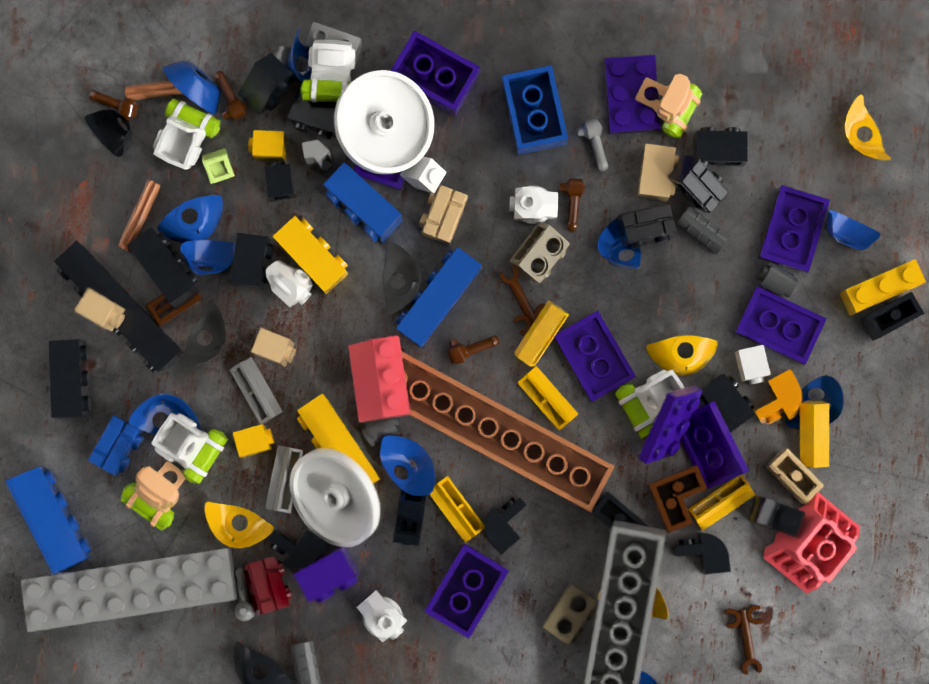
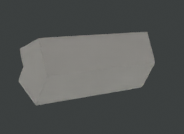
M318 140L302 143L304 158L310 171L318 169L321 173L325 174L334 164L330 151Z
M252 357L239 362L230 369L260 425L284 413Z
M278 445L265 509L291 514L293 497L290 493V475L295 463L302 457L303 450Z

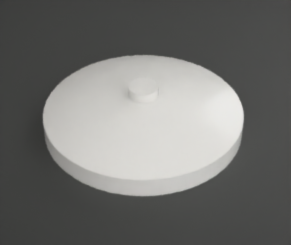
M379 70L358 77L343 90L335 107L334 128L342 150L356 165L377 174H394L412 167L426 154L434 134V116L429 100L415 82L400 73Z
M320 448L310 451L295 463L290 475V493L293 497V504L302 521L315 535L335 546L353 547L361 544L374 533L380 516L378 496L371 480L354 460L339 451Z

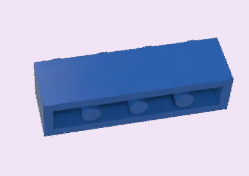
M459 247L454 252L452 250L448 251L441 261L444 263L443 267L439 272L436 270L432 272L426 281L429 284L424 292L421 290L417 292L411 301L414 304L409 312L404 310L396 321L398 324L397 331L421 349L482 269V264Z

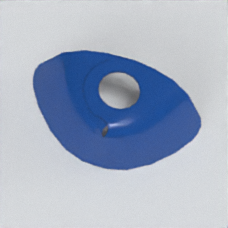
M299 28L288 55L287 68L293 73L291 76L293 80L302 84L304 80H310L312 67L308 64L305 72H299L296 69L295 61L298 57L303 56L307 61L309 60V52L298 38Z
M184 60L163 67L167 78L180 92L212 114L217 113L220 101L219 88L203 71L192 62ZM195 69L202 73L206 79L200 76Z
M209 195L194 198L180 204L164 217L157 230L159 232L162 231L167 238L179 243L192 240H206L214 233L219 224L223 209L222 197L220 195ZM187 208L195 209L198 214L197 220L192 224H187L182 220V213Z
M828 210L826 229L829 236L838 242L858 250H864L880 238L881 234L878 231L836 211Z
M614 219L599 236L597 243L598 251L609 264L615 267L638 269L641 262L640 248L632 249L631 245L622 246L620 232L618 231L616 219ZM627 249L634 251L632 259L628 261H621L619 259V254Z
M192 240L182 243L180 251L190 270L199 275H205L228 269L234 259L236 243L216 240ZM208 266L213 268V270L204 271L197 267Z
M824 375L814 379L802 388L803 402L811 400L808 397V392L811 389H822L825 395L819 401L823 400L831 405L829 406V424H831L840 416L843 410L844 398L840 383L835 378ZM800 411L790 421L787 417L786 425L800 429Z
M159 394L147 399L136 408L129 419V424L152 434H157L160 429L152 421L153 416L157 412H163L167 417L171 413L176 415L182 414L196 422V428L199 430L201 428L196 415L189 405L181 398L170 394Z
M394 435L383 437L380 458L383 467L393 482L405 493L413 496H427L431 494L435 484V470L433 462L424 448L408 438ZM410 458L415 461L417 467L411 466ZM395 466H402L406 469L408 473L407 479L402 480L395 475Z

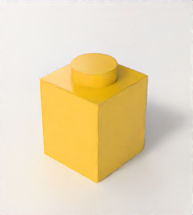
M253 130V138H249L248 142L249 153H252L255 160L285 161L286 135L284 131Z
M263 424L233 432L240 458L272 450L271 444L274 443L272 431L270 428L266 429V426Z

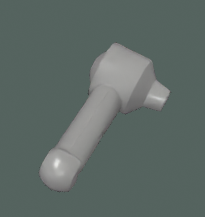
M597 118L584 121L582 127L576 129L577 135L585 136L591 140L598 170L605 171L608 169V163L600 139L602 125Z
M240 566L235 570L239 604L235 608V615L241 621H248L254 617L255 612L252 603L249 602L248 587L243 569Z

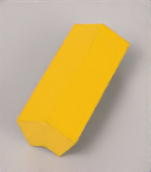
M548 300L514 352L516 357L527 365L535 367L569 314Z
M537 366L517 382L559 431L578 415L576 410Z
M807 400L800 403V461L806 467H829V403L823 400Z
M740 475L690 507L688 511L698 528L703 531L754 497L755 493L747 480Z
M448 476L434 485V489L429 495L465 543L485 529V525Z

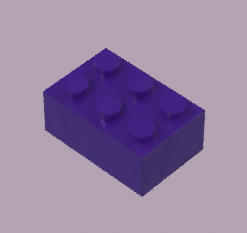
M415 30L390 70L411 79L422 89L429 103L454 117L458 114L480 76L479 66Z
M464 543L424 612L469 639L509 570Z
M344 547L297 572L294 576L308 602L310 603L315 600L319 604L335 594L333 589L339 587L340 591L358 582L356 577L361 573L347 547Z

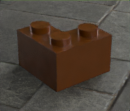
M698 465L646 484L666 533L693 523L683 499L707 490Z

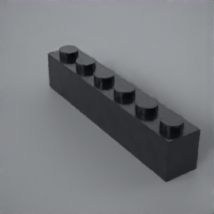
M76 240L54 261L59 266L56 271L66 281L71 279L77 285L73 289L81 297L84 296L89 288L125 309L123 313L125 318L118 328H114L113 332L118 336L122 333L128 341L125 344L133 353L137 354L140 352L145 358L143 363L151 372L154 373L157 370L163 374L184 354L183 350L158 326L149 314L80 242Z

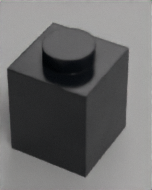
M284 161L270 163L269 167H264L267 194L270 201L296 198L293 172L290 164H285Z

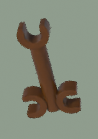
M513 266L511 267L514 274L512 279L505 278L503 272L499 276L501 282L509 285L524 315L515 317L513 322L514 324L519 321L526 323V328L519 331L520 335H525L545 304L538 305L534 312L517 280L519 276L518 270Z
M756 604L738 611L731 608L724 610V614H733L735 616L733 623L726 624L727 628L732 629L740 625L745 656L741 670L745 675H748L747 667L751 663L755 664L758 673L762 672L761 663L755 659L750 623L755 625L763 623V619L752 618V612L761 609V606Z

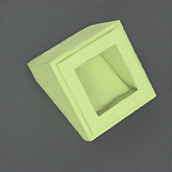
M225 148L202 156V162L211 184L235 176Z

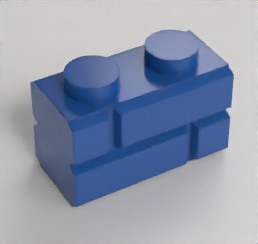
M113 415L90 454L88 461L113 475H119L120 472L124 473L131 462V459L128 458L133 449L137 450L144 439L141 436L143 430Z

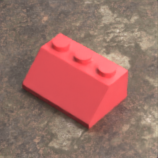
M399 335L348 345L359 423L411 415Z

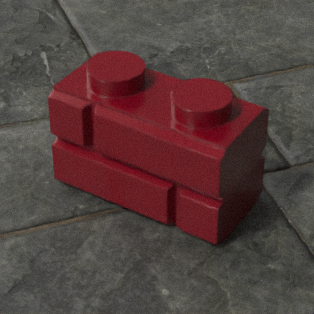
M276 556L242 566L256 616L290 606L291 592L289 587L283 583L284 567L280 560L277 561Z

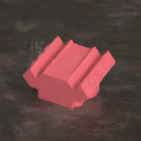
M819 492L804 506L797 508V510L805 512L797 537L783 532L776 533L774 543L765 547L763 555L766 561L806 594L818 589L823 581L831 582L856 551L857 547L854 543L859 538L860 526Z

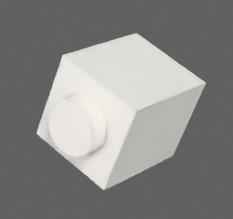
M422 157L415 165L402 171L400 176L415 189L435 193L447 172L432 158Z
M764 345L735 352L742 382L749 380L750 385L765 382L764 377L771 375Z

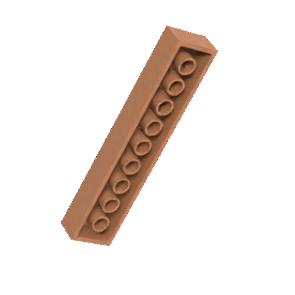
M402 352L410 416L588 512L592 511L615 467L614 465Z

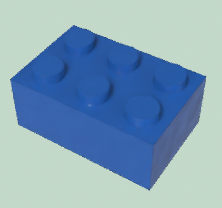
M552 65L503 75L502 88L517 155L567 145L568 135Z
M345 162L323 184L327 200L337 209L340 206L345 209V216L354 225L360 223L366 236L373 242L379 240L383 244L403 223L401 213Z

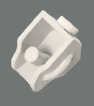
M534 185L515 188V197L510 196L509 212H514L515 222H526L528 224H538V222L543 223L547 219H555L558 212V192H549L540 186Z
M280 260L275 261L266 269V277L271 285V290L289 307L297 303L302 305L311 296L309 291L313 284L309 275L303 270L292 267Z
M377 590L357 606V609L363 615L362 622L364 627L382 642L389 637L393 641L404 631L401 626L407 622V619L402 614V609L394 600L383 597Z

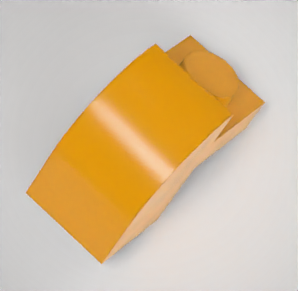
M789 369L768 381L777 399L755 411L762 424L765 422L767 424L776 422L781 418L780 414L784 412L790 421L800 411L803 393L792 370Z

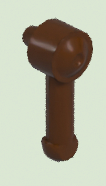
M223 71L216 72L214 77L227 101L225 110L221 112L224 119L231 118L237 120L245 116V104L236 98Z
M92 90L89 93L91 101L117 109L118 113L128 121L137 115L139 104L132 99L119 100L96 90Z
M570 178L566 183H560L559 190L565 192L570 197L567 230L575 232L578 227L579 202L585 192V185L583 179Z
M495 335L465 346L460 344L455 338L450 340V348L447 353L452 364H462L470 355L498 346L500 339Z

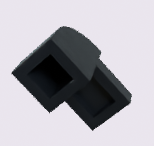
M401 490L393 542L419 546L427 496H413Z
M756 496L748 521L797 537L805 512L764 497Z
M512 497L501 506L504 510L501 514L495 507H492L486 516V536L501 555L521 539L507 523L527 506L521 498L515 500Z
M310 529L306 530L297 544L277 530L273 531L268 538L273 542L271 547L281 555L285 552L289 554L283 564L293 568H302L315 563L330 545L315 535Z
M699 532L697 533L698 543H695L694 539L679 540V545H673L674 556L700 554L702 574L731 572L727 547L718 537L712 534Z

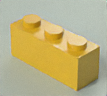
M294 216L272 237L327 295L348 275L345 269L348 265L338 254L335 257L328 251L330 246L321 236L318 239L315 238L311 233L313 227L304 218L299 221Z
M916 259L850 287L839 294L849 316L924 284L926 280Z

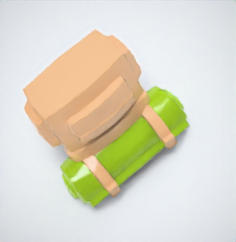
M675 74L670 86H664L654 80L645 78L635 100L653 109L658 114V117L664 121L662 130L668 137L681 138L683 132L688 127L687 124L692 113L701 101L702 93L698 86L690 83L687 76ZM648 87H654L662 98L660 101L657 99L654 101L647 100L644 96V91Z
M167 461L158 472L149 466L147 468L143 467L136 474V483L133 482L123 489L120 500L126 504L128 509H133L149 521L152 527H157L163 531L172 524L175 513L170 508L177 503L179 499L178 488L186 478L182 473L183 471L170 461ZM168 471L174 472L178 477L176 483L172 484L163 477L164 473Z

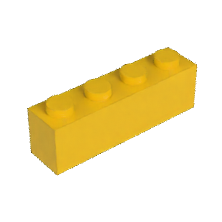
M323 393L297 410L300 414L297 420L305 431L310 429L314 435L311 441L316 449L327 448L339 451L354 460L364 470L372 484L381 480Z

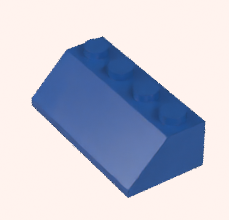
M37 467L5 481L52 574L66 572L92 558L90 543L85 537H81L78 531L80 528L79 522L73 514L70 516L66 508L68 501L62 492L57 491L54 485L57 481L50 469Z

